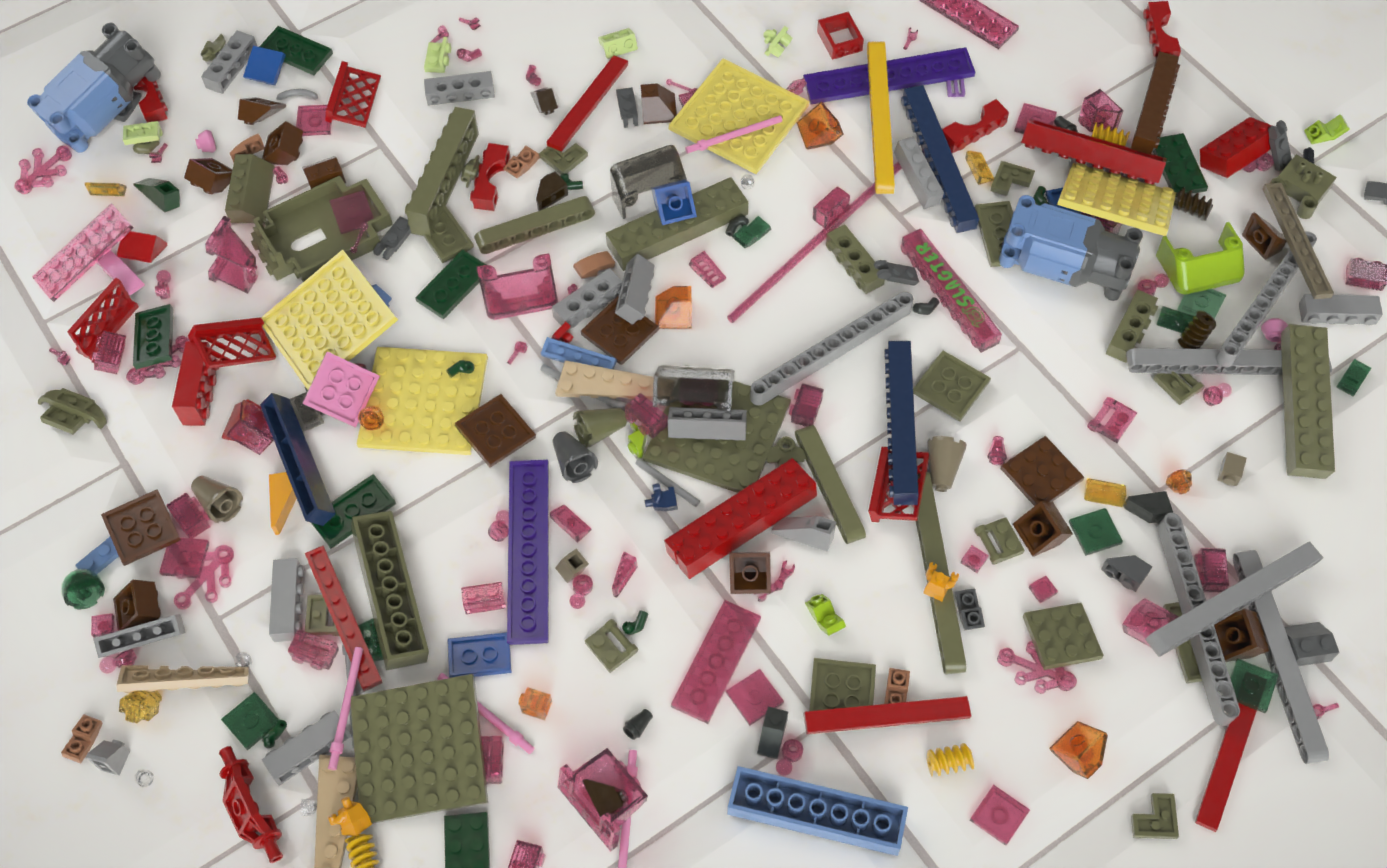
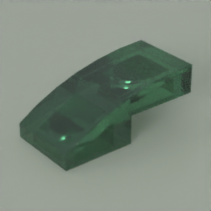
M757 216L748 226L744 224L732 238L745 249L765 236L771 230V226L761 217Z
M1354 359L1336 388L1354 397L1372 368Z

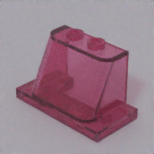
M223 216L205 243L206 253L212 256L214 254L217 255V258L208 270V277L213 282L217 280L222 281L248 294L258 278L256 274V257L231 228V219Z
M608 748L575 771H572L567 764L559 770L557 788L611 852L618 846L620 826L648 799V795L641 788L639 780L628 773L626 765L622 761H618ZM589 779L623 789L629 798V801H627L628 805L612 817L608 813L600 817L582 780Z

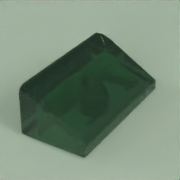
M1162 306L1157 325L1182 333L1194 316Z
M372 618L358 626L375 662L383 660L374 619Z

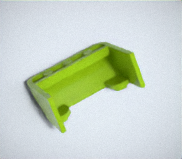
M1230 222L1225 223L1218 240L1223 251L1194 257L1191 251L1186 248L1174 249L1167 236L1162 237L1156 257L1177 292L1186 295L1238 283L1243 279L1245 274L1243 243Z

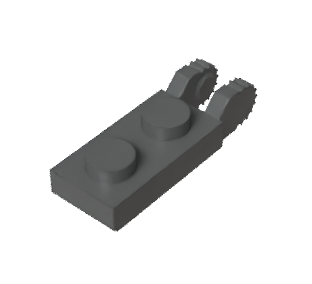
M633 87L616 89L620 117L623 120L624 128H628L627 119L633 118L634 126H638V113Z
M1279 120L1276 126H1271L1268 129L1274 167L1277 171H1282L1292 160L1286 132L1288 129L1286 123L1282 120Z
M399 216L385 236L375 246L373 251L375 255L378 256L383 252L382 258L389 260L394 252H397L411 234L407 219Z
M878 260L874 263L875 269L879 270L877 272L878 278L912 286L920 282L915 267L889 263L886 260Z

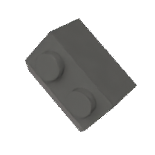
M1320 622L1284 627L1298 666L1331 662L1340 653L1333 633Z

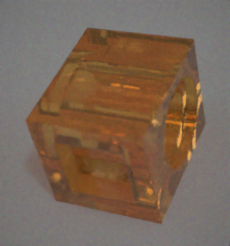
M527 687L525 693L520 695L518 705H520L523 714L546 720L553 701L551 694Z

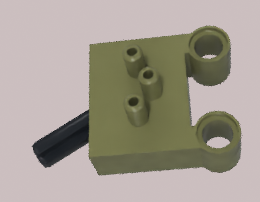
M1308 147L1303 150V158L1296 154L1279 176L1271 180L1270 184L1282 183L1287 195L1300 202L1296 211L1297 215L1302 219H1310L1320 201L1332 188L1337 177L1314 164V150Z

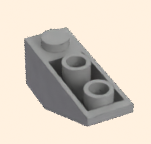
M820 516L786 517L775 523L771 533L828 551L834 539L837 522Z

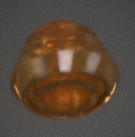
M371 405L359 412L358 421L367 430H378L384 424V415L379 407Z
M1186 469L1177 470L1167 476L1165 483L1173 492L1185 494L1190 491L1192 486V474Z

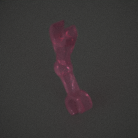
M787 560L782 563L778 580L771 584V593L783 589L785 581L795 571V564H793L790 570L785 569ZM764 593L763 596L758 597V602L765 601L767 595L771 593Z

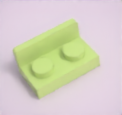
M630 28L598 37L600 45L604 48L606 58H612L613 55L618 56L638 49L635 34Z
M443 37L442 43L429 42L424 65L425 72L445 73L446 66L449 65L448 53H451V43H448L447 37Z
M158 121L123 126V142L125 145L158 141L160 136L163 135Z

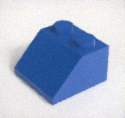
M685 179L651 188L654 204L662 225L697 217L688 180Z

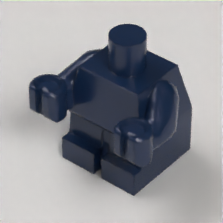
M659 483L653 484L654 494H651L652 499L644 500L645 507L653 506L654 511L667 512L678 510L674 487H668L669 490L662 491Z

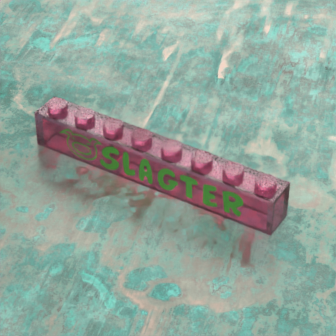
M920 228L903 236L900 246L902 253L908 256L912 266L917 268L921 278L927 281L931 291L939 297L942 306L948 309L952 319L958 322L962 332L970 338L972 345L980 353L998 345L1002 333L923 230Z

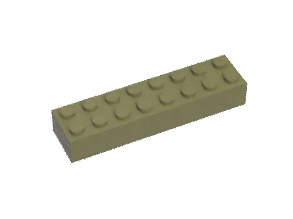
M455 107L453 112L449 114L447 125L443 127L442 135L437 139L436 148L431 152L430 160L424 167V173L418 179V186L416 190H413L411 200L405 207V214H407L408 225L412 234L421 236L427 234L432 237L434 233L433 226L439 222L444 211L441 205L443 202L447 205L462 172V168L465 166L479 135L475 110Z
M732 177L692 194L697 217L662 225L656 210L606 232L607 247L621 269L625 271L627 263L637 253L649 260L722 227L739 215H748V200Z
M1289 324L1281 332L1287 475L1326 479L1335 472L1328 330L1326 327Z
M392 510L352 517L351 530L386 671L426 663L429 650Z

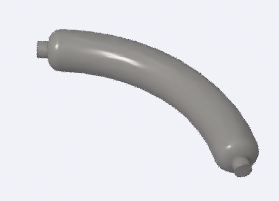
M306 89L287 90L279 93L276 97L277 100H283L291 96H307L312 99H318L317 93Z

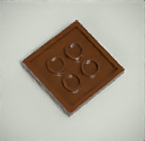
M617 296L580 332L584 338L608 356L616 358L617 363L622 366L659 330V326L646 316L631 324L615 313L619 298Z
M502 394L455 422L457 430L489 468L536 438L533 430Z
M1044 436L1001 465L1000 468L1034 506L1040 501L1053 502L1084 480V476L1047 436Z
M158 489L101 514L124 566L181 541Z

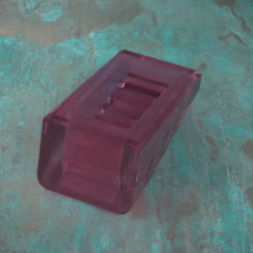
M705 251L690 260L689 266L711 288L726 280V276ZM711 271L714 272V273L711 274L710 276L707 275V274H708L709 272H711ZM715 276H718L719 278L714 282L711 280Z
M623 552L612 585L613 596L616 598L638 568L637 558L626 552Z

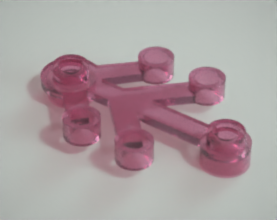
M59 146L56 149V154L43 165L42 158H44V153L42 149H34L32 151L34 168L30 176H28V170L31 168L30 162L27 159H22L18 163L21 168V176L14 184L16 191L21 194H28L36 187L49 188L53 186L54 181L51 176H65L67 170L64 165H57L55 169L50 168L59 160H70L72 157L70 149L66 146Z
M179 336L175 340V345L172 346V354L177 351L183 353L185 342L190 341L189 338ZM173 355L172 360L137 370L132 368L127 373L126 379L128 382L138 385L145 378H163L166 375L163 367L177 368L181 365V359L179 356Z
M221 545L214 552L207 553L191 551L188 554V559L192 564H198L200 561H213L208 566L193 568L177 566L174 569V574L178 579L198 576L184 592L175 595L174 604L178 609L185 610L190 607L191 597L205 581H207V592L205 593L207 602L214 603L218 600L214 571L219 566L221 567L220 586L228 588L232 584L231 577L229 576V563L234 558V551L230 546ZM222 552H227L225 557L220 556ZM193 555H198L196 560H191ZM179 570H184L182 575H177ZM227 578L229 579V582L227 584H223L222 580ZM213 593L215 594V597L213 599H209V594ZM180 597L186 598L184 602H178Z
M1032 641L1027 643L1026 652L1032 656L1035 663L1015 655L1014 651L1010 648H1004L999 651L997 661L1000 665L1009 667L1014 663L1032 671L1029 673L1018 671L1014 678L1015 683L1022 686L1026 682L1037 680L1034 689L1037 693L1043 694L1047 690L1057 687L1063 691H1069L1077 684L1074 674L1065 671L1063 667L1054 668L1055 671L1051 669L1043 670L1036 650L1030 648L1034 647ZM1048 677V678H1051V679H1053V680L1045 681V680L1040 679V678Z

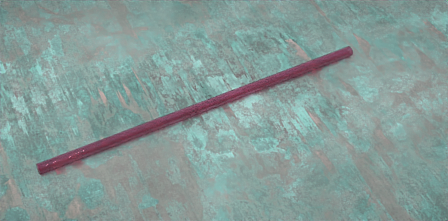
M898 161L893 165L894 176L902 169ZM875 182L727 316L728 321L734 323L827 238V233L837 229L875 194Z

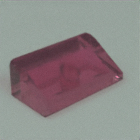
M562 505L549 513L550 518L577 543L592 530L566 505Z

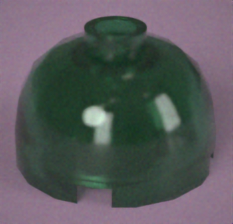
M77 569L65 576L61 584V595L65 604L73 606L77 610L87 609L98 603L96 600L100 596L103 597L105 592L104 584L99 575L88 569Z

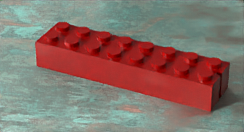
M1030 119L1027 122L1021 141L1027 148H1041V152L1047 154L1052 152L1058 153V157L1064 159L1069 157L1075 158V162L1081 164L1088 162L1093 164L1092 167L1098 169L1105 167L1114 174L1122 172L1131 179L1137 180L1139 177L1145 179V183L1152 185L1155 182L1159 183L1167 158L1132 150L1130 147L1034 119Z
M791 458L666 538L664 542L667 554L679 565V568L687 578L691 579L817 497L816 482Z

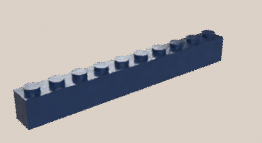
M924 85L904 89L901 104L906 108V116L911 121L913 133L917 135V143L919 146L921 145L922 153L944 192L942 197L944 210L950 216L951 227H954L956 233L977 229L978 214Z
M888 341V349H884V358L888 360V363H885V374H889V377L885 378V387L889 389V392H886V404H890V407L886 408L887 419H890V422H887V434H891V438H888V450H892V453H888V465H892V469H889V481H893V485H889V497H893V505H918L911 341Z

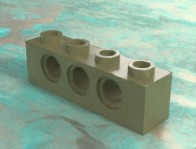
M845 224L827 233L825 243L827 249L834 253L838 263L845 267L847 274L853 277L859 289L868 294L884 285L885 279L878 278L877 276L879 270L874 267V259Z
M1137 289L1108 346L1106 355L1127 363L1126 352L1130 349L1138 348L1135 345L1136 343H1141L1145 335L1142 333L1143 329L1147 330L1152 321L1149 319L1150 315L1154 316L1159 307L1156 305L1157 297Z

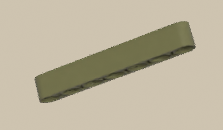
M582 196L481 230L475 234L474 239L482 254H489L588 220L595 215V210L589 198Z
M810 425L796 430L795 437L797 443L805 453V460L834 521L837 522L836 525L844 542L850 544L866 538L861 520L816 427Z

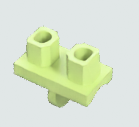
M784 26L778 35H776L777 31L775 29L764 32V42L766 44L771 43L764 53L765 55L769 56L772 53L776 57H780L785 48L778 43L780 42L787 47L793 39L786 33L789 28Z

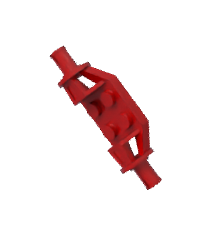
M231 746L222 748L219 751V755L225 767L221 769L219 775L222 779H225L222 799L238 836L252 843L254 849L264 848L269 862L275 863L283 858V854L276 843L282 836V832L280 829H277L272 815H261L259 813L258 804L250 794V785L254 777L248 768V761L246 759L237 760Z

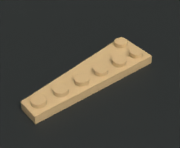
M565 361L555 394L558 397L591 396V398H598V396L609 397V399L627 397L628 399L670 401L675 382L673 380Z
M122 665L117 681V692L132 693L140 690L153 692L157 689L177 690L179 688L198 689L205 686L218 688L223 685L242 686L248 684L249 667L202 666L198 670H193L189 666H181L177 670H170L169 666H160V669H148V666Z
M331 755L319 756L314 868H341L347 836L342 835L340 824L330 825L328 817H331L332 814L338 816V810L343 808L341 801L343 798L350 797L351 801H355L357 791L355 757L339 756L337 770H330L328 766Z

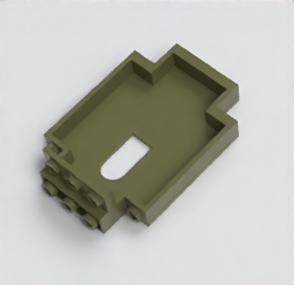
M338 176L263 211L266 218L263 219L265 226H263L259 216L252 219L255 227H253L254 232L251 233L253 238L251 244L255 251H260L258 256L262 263H267L265 267L270 276L274 275L278 281L294 273L297 279L301 278L304 282L342 249L351 260L373 251L377 243L380 242L377 232L393 224L389 212L367 179L347 187L342 178ZM320 228L327 238L301 251H295L291 248L295 240Z

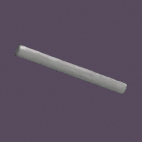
M637 459L635 464L665 486L674 487L675 493L693 506L697 507L700 500L642 459Z

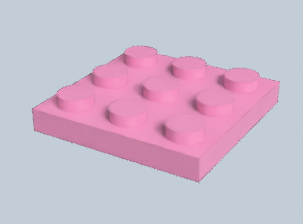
M326 352L302 404L356 427L380 376L330 352Z

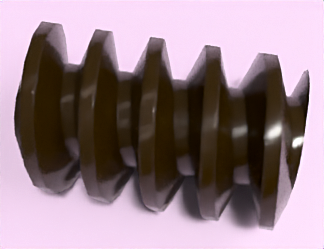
M1183 187L1177 195L1174 206L1177 204V210L1184 207V213L1191 209L1192 216L1198 212V218L1205 215L1204 220L1206 221L1213 207V199L1210 198L1205 202L1206 196L1199 199V193L1192 196L1191 190L1185 194V188Z
M1197 311L1196 316L1192 318L1188 327L1181 333V338L1178 339L1179 345L1183 349H1200L1212 333V330L1215 329V319L1205 311Z

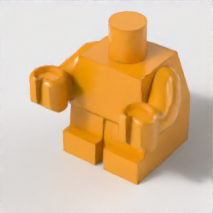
M931 562L926 572L928 583L924 589V594L942 602L948 589L955 586L959 574L955 575V572H952L951 576L948 577L942 572H937V564L933 565V562Z
M345 797L341 800L343 808L338 810V816L332 814L331 817H328L330 825L340 824L342 828L341 833L346 836H357L372 825L369 815L359 802L351 801L350 797Z

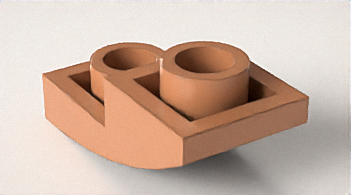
M259 133L247 138L230 152L233 163L235 154H254L264 150L265 147Z
M525 146L517 157L513 155L503 170L515 178H519L537 162L539 153Z
M604 251L578 261L573 265V268L582 279L597 276L599 270L614 268L616 262L608 251Z
M889 668L884 704L906 702L910 671Z
M84 714L72 729L73 736L61 751L62 757L81 764L98 736L103 724L102 721Z

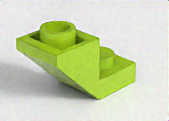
M1339 114L1326 124L1318 120L1306 128L1304 132L1311 144H1317L1337 139L1349 131L1350 127L1344 117Z
M636 411L631 414L630 426L634 433L628 436L629 444L627 447L632 454L642 458L648 436V427Z
M815 595L805 602L807 609L820 630L828 636L846 627L844 620L835 614L831 600L825 595Z

